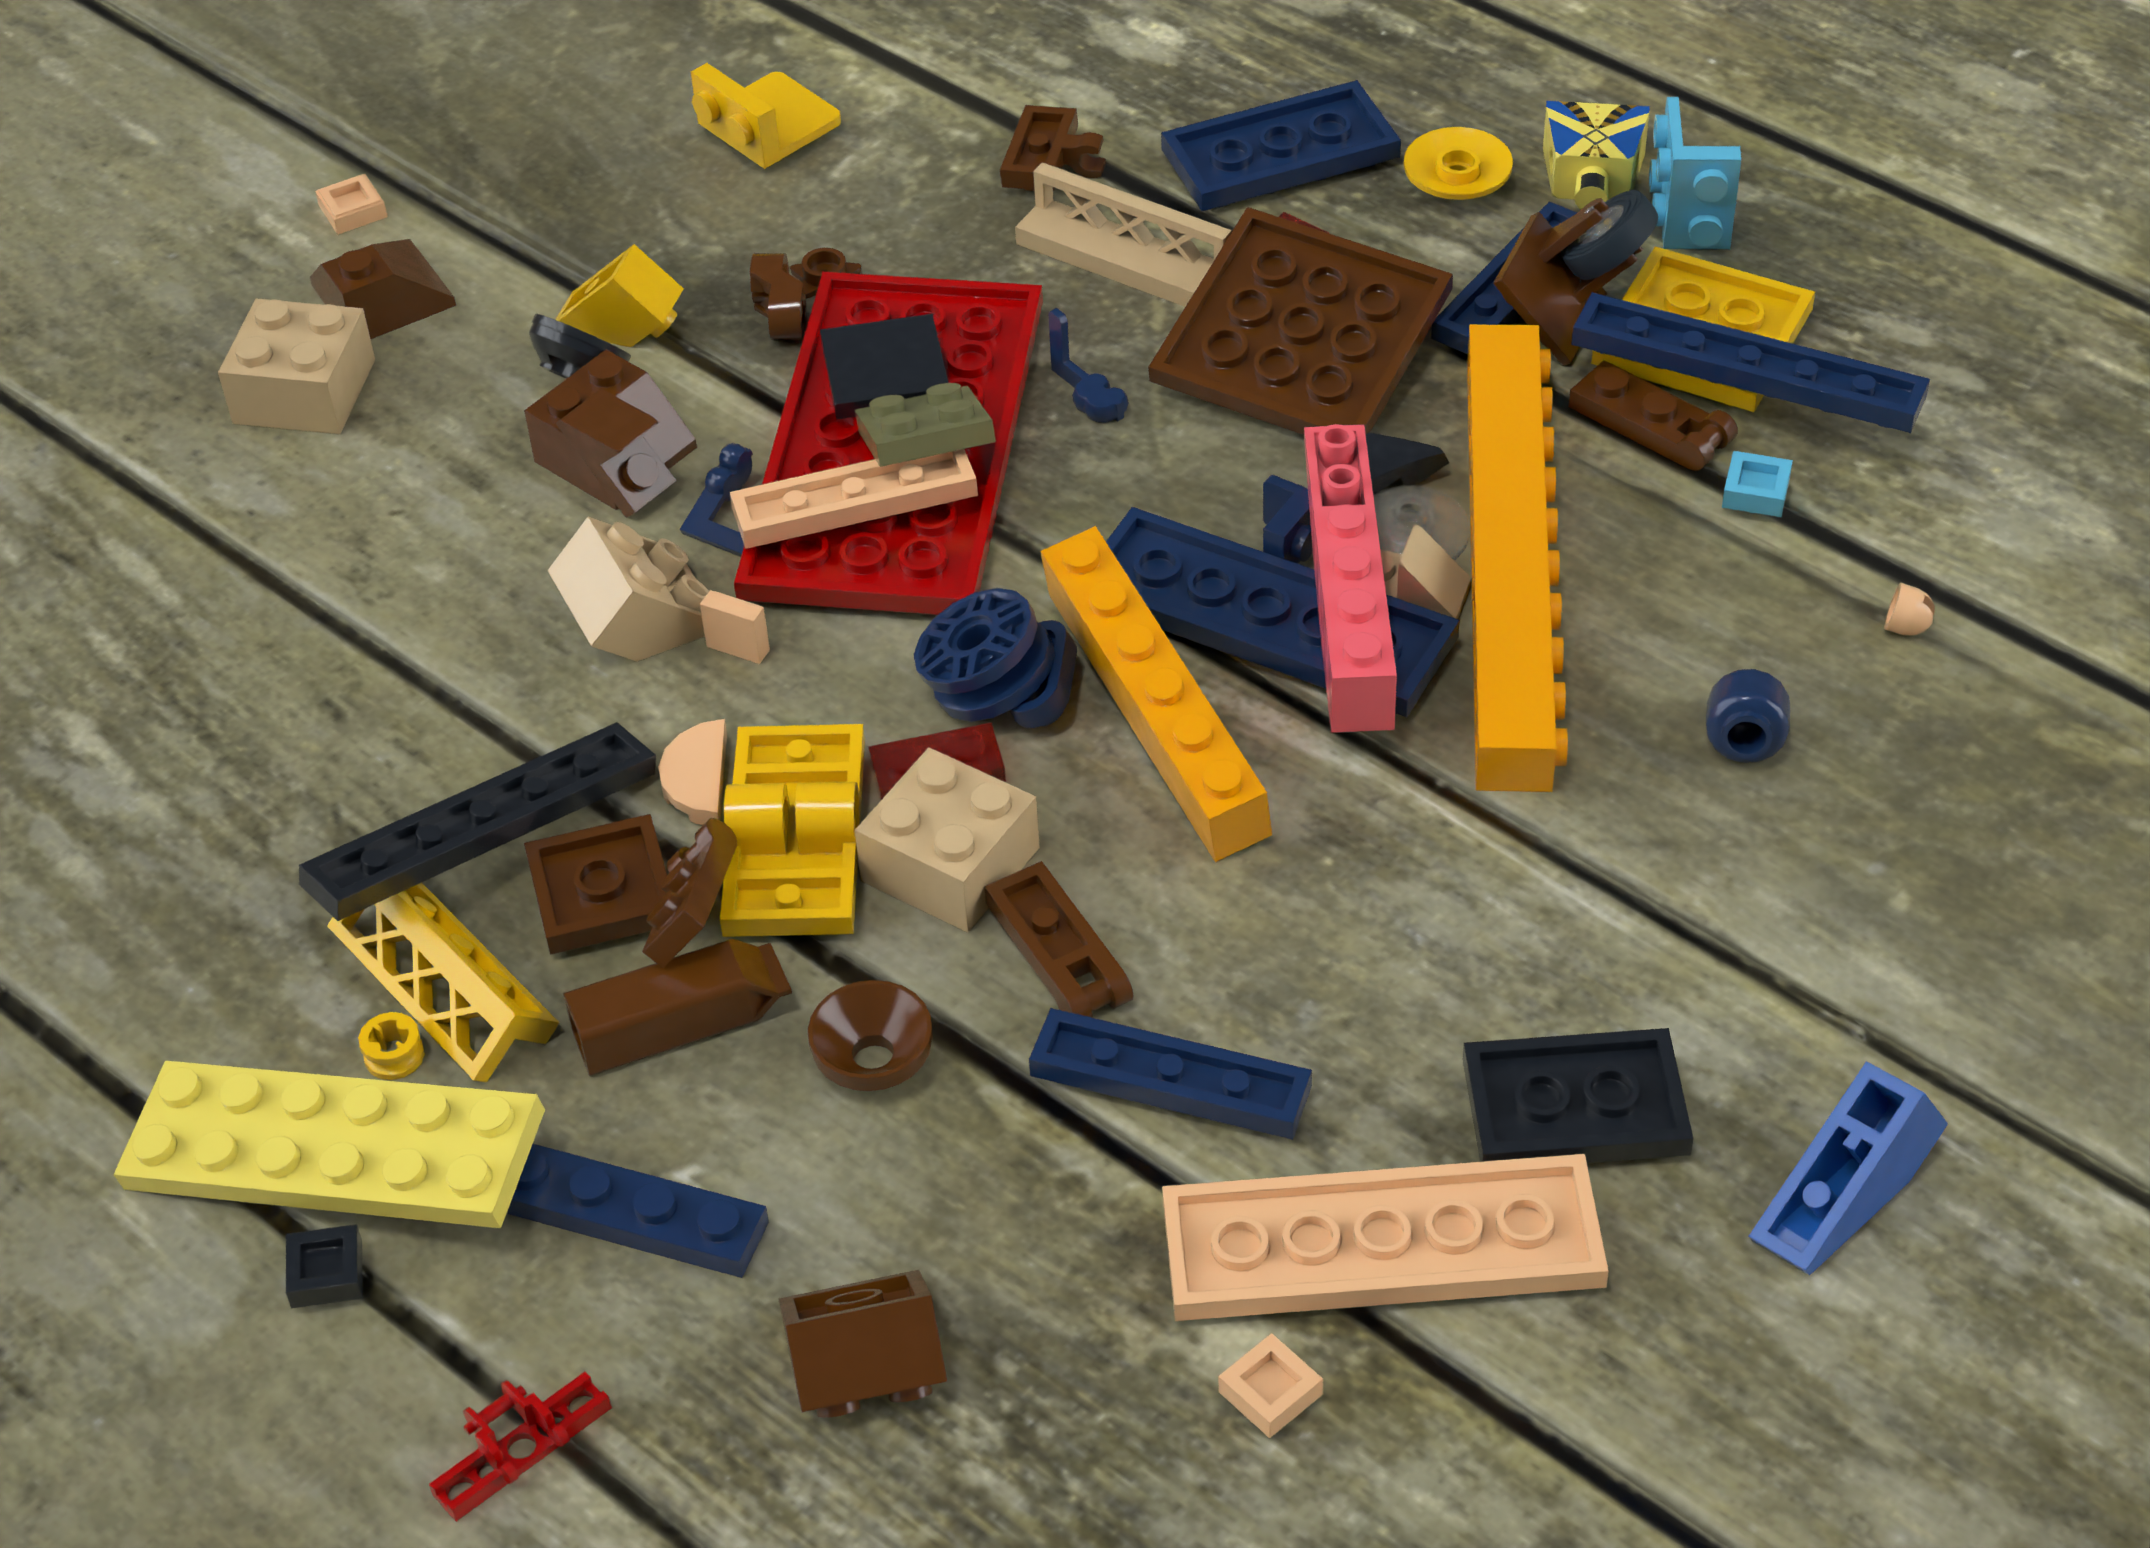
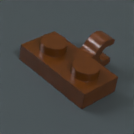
M1025 105L1000 168L1002 187L1035 191L1033 171L1042 162L1060 169L1064 165H1068L1077 174L1086 178L1101 177L1106 165V158L1091 157L1087 153L1099 154L1104 141L1103 136L1092 132L1075 135L1079 126L1077 108Z

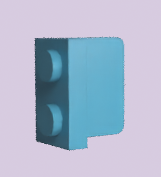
M1667 97L1665 115H1655L1653 143L1654 148H1658L1657 159H1651L1649 167V192H1659L1653 193L1652 205L1658 214L1656 226H1662L1663 249H1730L1741 168L1740 146H1683L1679 97Z

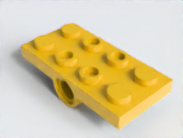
M863 724L738 727L733 783L726 786L724 797V823L736 835L737 847L723 879L720 925L723 937L854 934L858 870L855 829L860 825L865 753Z

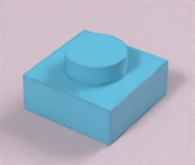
M1733 451L1724 488L1722 508L1782 517L1793 460Z

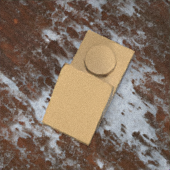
M1414 524L1402 554L1381 550L1386 595L1459 619L1471 587V577L1422 527Z

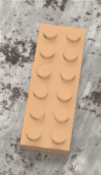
M1585 1154L1162 1186L1175 1321L1607 1288L1609 1270Z

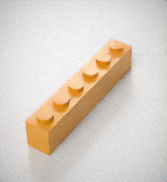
M1094 526L1041 550L1050 598L1213 860L1217 862L1272 836L1268 796L1265 788L1097 527Z

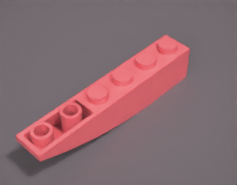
M1339 424L1304 427L1315 583L1331 733L1395 730L1397 673L1364 425Z

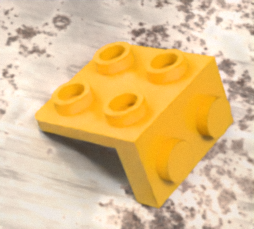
M708 63L691 71L694 93L692 105L697 114L698 124L764 169L779 162L841 124V115L837 108L782 72L769 73L744 88Z

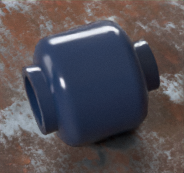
M1741 669L1724 675L1712 687L1707 700L1706 730L1707 737L1714 749L1727 759L1740 763H1754L1774 756L1784 746L1790 731V700L1787 691L1778 679L1760 670Z

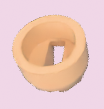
M1899 583L1887 612L1884 629L1900 635H1918L1925 632L1933 623L1935 612L1933 600L1921 589Z

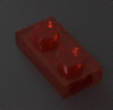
M992 723L868 746L870 764L880 801L928 747L1006 782L1005 766Z

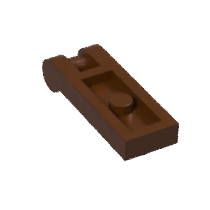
M1605 360L1570 389L1569 408L1693 471L1702 469L1713 459L1715 448L1723 449L1738 434L1735 420L1726 412L1714 410L1708 413Z
M710 818L695 833L696 842L690 848L681 847L667 861L669 874L661 885V889L666 894L659 900L647 917L646 922L653 927L642 951L662 968L705 927L736 850V835L721 820Z
M1042 861L984 886L987 906L1055 998L1059 1010L1092 1018V1012L1105 1005L1115 1009L1133 1000V989L1124 970ZM1087 973H1091L1096 981L1081 987L1075 980Z

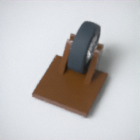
M1629 190L1614 196L1606 202L1602 198L1591 201L1580 212L1554 228L1540 212L1531 215L1493 284L1501 292L1505 301L1518 312L1528 325H1539L1540 342L1550 349L1562 366L1571 363L1579 349L1578 346L1571 345L1573 326L1591 293L1606 296L1608 293L1604 290L1603 286L1638 260L1635 254L1643 250L1641 245L1656 227L1658 214L1646 196L1638 190Z

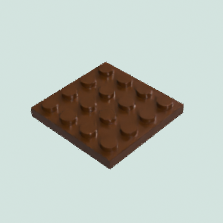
M1247 207L1148 366L1149 381L1304 435V427H1320L1335 424L1364 425L1365 434L1370 433L1453 289V274Z

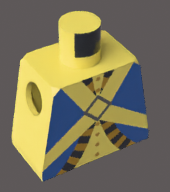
M1546 101L1543 152L1552 195L1558 199H1574L1577 207L1582 210L1595 199L1602 198L1606 202L1620 193L1633 190L1645 156L1650 106Z

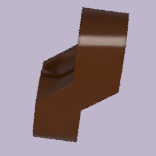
M754 253L749 271L754 310L768 318L771 340H803L808 323L806 294L803 289V282L789 274L786 253Z

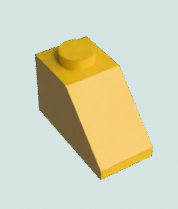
M633 244L576 288L555 320L582 330L610 344L633 347L649 334L654 338H658L670 327L677 317V312L672 308L684 288Z

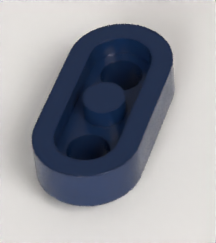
M1048 620L1039 622L1052 638L1055 650L1050 673L1036 692L1020 705L1009 710L1015 721L1025 728L1043 727L1052 724L1062 715L1070 699L1077 645L1064 625L1058 621Z

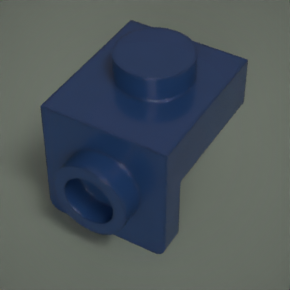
M1270 475L1263 483V521L1266 524L1263 528V552L1297 564L1300 561L1306 562L1313 554L1308 489L1278 476Z

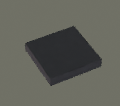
M933 314L820 329L821 344L836 420L856 417V409L870 407L869 403L878 397L900 395L904 399L926 395V390L932 386L948 383Z

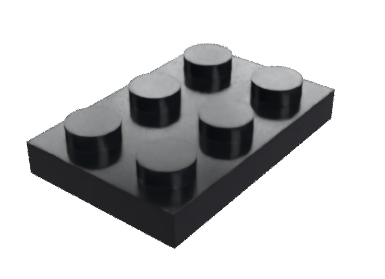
M1669 1028L1466 1042L1463 1045L1462 1060L1480 1162L1585 1154L1587 1163L1691 1155L1694 1138Z

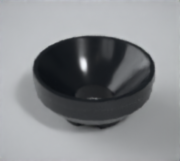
M534 315L529 335L532 345L541 360L540 366L560 377L567 379L606 349L628 362L631 358V355L626 351L582 330L544 315Z

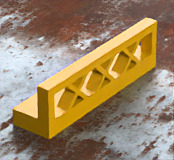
M419 883L374 904L376 906L377 934L364 936L354 926L364 909L340 921L332 917L327 925L474 1081L488 1082L515 1039L546 1044L560 1023L423 883ZM409 940L412 943L413 972L400 974L396 970V942ZM445 978L449 982L450 1011L437 1013L433 1008L432 980ZM482 1016L494 1029L477 1054L470 1047L469 1019Z

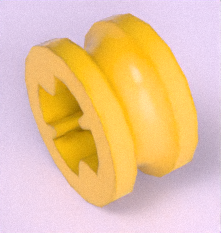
M398 1012L383 1013L368 1020L361 1028L358 1037L359 1047L363 1054L365 1066L371 1075L383 1080L401 1079L415 1072L422 1064L425 1055L424 1047L420 1039L418 1025L412 1017ZM397 1040V1049L385 1052L387 1050L386 1043Z

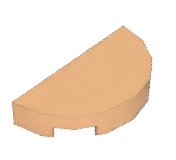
M725 719L703 722L680 733L664 749L658 766L664 800L667 804H671L676 809L688 814L689 821L695 824L704 825L710 818L721 820L727 742Z

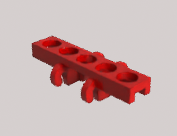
M583 1372L543 1402L534 1392L525 1398L524 1396L527 1393L521 1385L515 1388L513 1384L505 1380L501 1383L504 1395L478 1413L470 1407L463 1410L465 1419L468 1422L463 1428L468 1435L475 1432L474 1435L478 1449L429 1483L433 1497L456 1522L507 1484L516 1481L519 1478L518 1476L558 1447L564 1446L570 1441V1438L612 1409L609 1396L604 1391L600 1392L594 1386L591 1377L586 1372ZM580 1396L592 1398L573 1413L568 1410L569 1404L575 1398ZM513 1407L524 1419V1423L497 1442L495 1433L488 1424ZM554 1417L561 1418L562 1421L556 1424ZM539 1427H540L548 1436H543L541 1433H539V1431H538ZM520 1439H529L536 1444L535 1450L525 1458H514L509 1455L510 1446ZM488 1462L494 1470L483 1478L479 1477L480 1468ZM465 1482L472 1484L471 1487L453 1500L448 1498L449 1491L453 1486Z

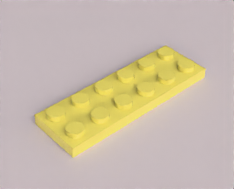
M165 1061L113 1175L124 1190L501 1228L545 1108L537 1094Z

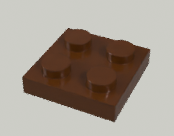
M651 814L524 843L550 955L652 930L653 926L647 923L646 920L655 905L666 894L661 889V885L667 877Z

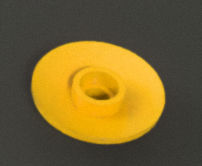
M1447 127L1427 132L1416 138L1408 146L1404 155V170L1411 183L1430 195L1454 200L1474 199L1495 192L1508 181L1513 167L1512 154L1505 143L1490 133L1467 127Z

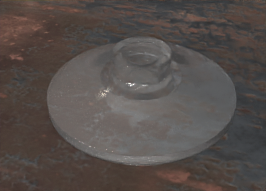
M1410 485L1387 488L1373 495L1380 550L1402 554L1414 524L1422 527L1453 560H1456L1466 549L1470 538L1469 518L1463 507L1447 494L1427 487Z

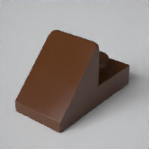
M600 389L556 422V425L626 518L636 513L676 482V479L643 436L657 425L658 421L653 416L609 392Z

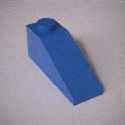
M1866 1061L1748 1237L1753 1242L1811 1275L1911 1181L1947 1127V1121L1924 1092Z

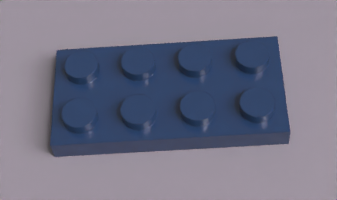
M1358 80L1161 132V150L1201 211H1206L1400 158L1401 139Z

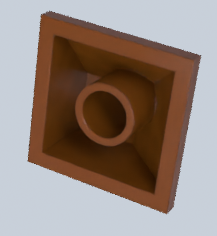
M411 239L371 244L358 250L348 251L338 258L320 264L310 276L313 288L325 304L363 308L370 339L456 306L455 297Z

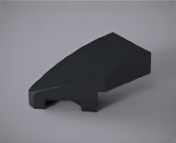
M1365 434L1373 495L1398 479L1407 490H1410L1449 464L1445 453L1439 447L1381 434Z

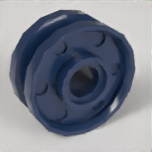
M1001 588L975 592L952 603L930 622L919 637L914 652L916 670L923 681L933 689L935 699L941 708L954 719L970 722L994 718L1020 705L1036 692L1051 671L1055 657L1052 638L1047 630L1037 622L1035 612L1028 600L1017 591Z

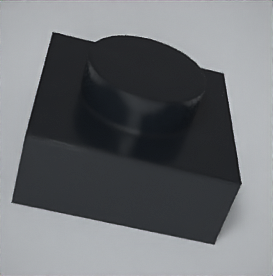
M357 1224L286 1234L285 1293L291 1309L363 1299L362 1238Z

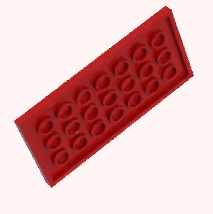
M822 272L762 485L875 459L858 431L856 417L836 420L821 344L820 329L933 314L948 383H957L961 387L968 386L993 421L996 442L965 449L976 476L978 496L747 549L744 546L734 580L736 598L744 601L939 615L952 603L980 591L1043 305L1042 285Z

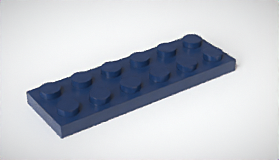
M1131 507L1106 543L1162 630L1326 688L1314 569ZM1386 595L1397 673L1395 714L1407 718L1459 638L1460 620Z

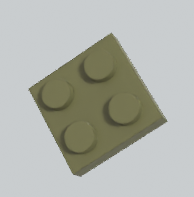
M957 383L938 384L928 388L926 395L904 399L900 395L878 397L869 403L870 407L855 410L858 431L880 467L996 442L991 417L968 386L961 387Z

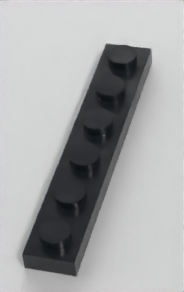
M616 722L299 864V885L337 921H340L655 775L656 754Z

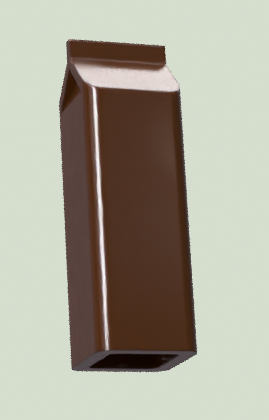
M729 939L674 957L664 968L655 963L565 992L563 996L573 1036L588 1075L591 1076L758 1021L780 997L792 994V989L771 943L755 946L736 939Z

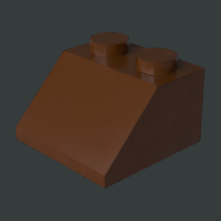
M606 349L525 409L524 412L534 462L611 508L618 510V506L556 425L557 421L597 391L603 389L653 416L658 421V424L643 436L668 470L696 449L697 444L693 434L648 372Z
M919 1270L779 1298L802 1412L816 1409L817 1416L821 1418L842 1416L860 1409L859 1400L888 1394L889 1401L891 1402L913 1401L932 1394L931 1385L948 1382L932 1295Z

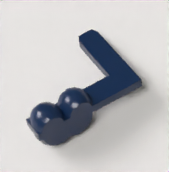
M1058 308L1053 309L1048 314L1051 370L1074 387L1072 394L1073 402L1076 408L1086 413L1089 419L1098 423H1106L1113 420L1118 422L1123 419L1129 404L1126 393L1120 388H1111L1108 379L1104 375L1097 373L1089 375L1070 360L1068 320L1066 315Z
M736 443L727 444L722 448L719 455L720 464L708 471L705 478V488L680 528L682 534L741 557L744 543L740 532L712 521L722 504L731 501L730 492L741 490L749 479L752 471L751 456L753 453L751 449Z

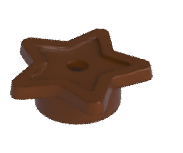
M818 248L808 252L803 257L802 264L791 265L790 270L793 276L803 282V289L806 294L805 299L816 296L822 272L860 274L861 265L859 263L846 262L845 256L839 250Z

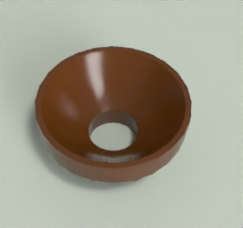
M879 980L855 982L830 993L817 1005L811 1015L808 1026L809 1047L818 1069L826 1078L837 1085L859 1091L884 1090L899 1085L911 1078L928 1058L933 1036L931 1015L925 1003L918 995L902 985ZM870 1046L887 1048L893 1054L887 1064L872 1069L861 1067L854 1061V1058L859 1051Z

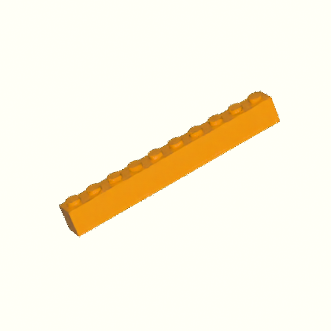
M1469 325L1467 399L1476 791L1552 792L1555 766L1566 767L1567 728H1556L1555 720H1564L1566 686L1565 682H1554L1553 675L1563 673V637H1552V630H1560L1562 597L1561 593H1550V586L1558 587L1560 553L1559 550H1548V544L1557 543L1558 509L1546 507V503L1555 502L1556 467H1545V462H1553L1554 427H1543V422H1551L1552 387H1541V384H1549L1551 351L1550 349H1540L1539 325Z

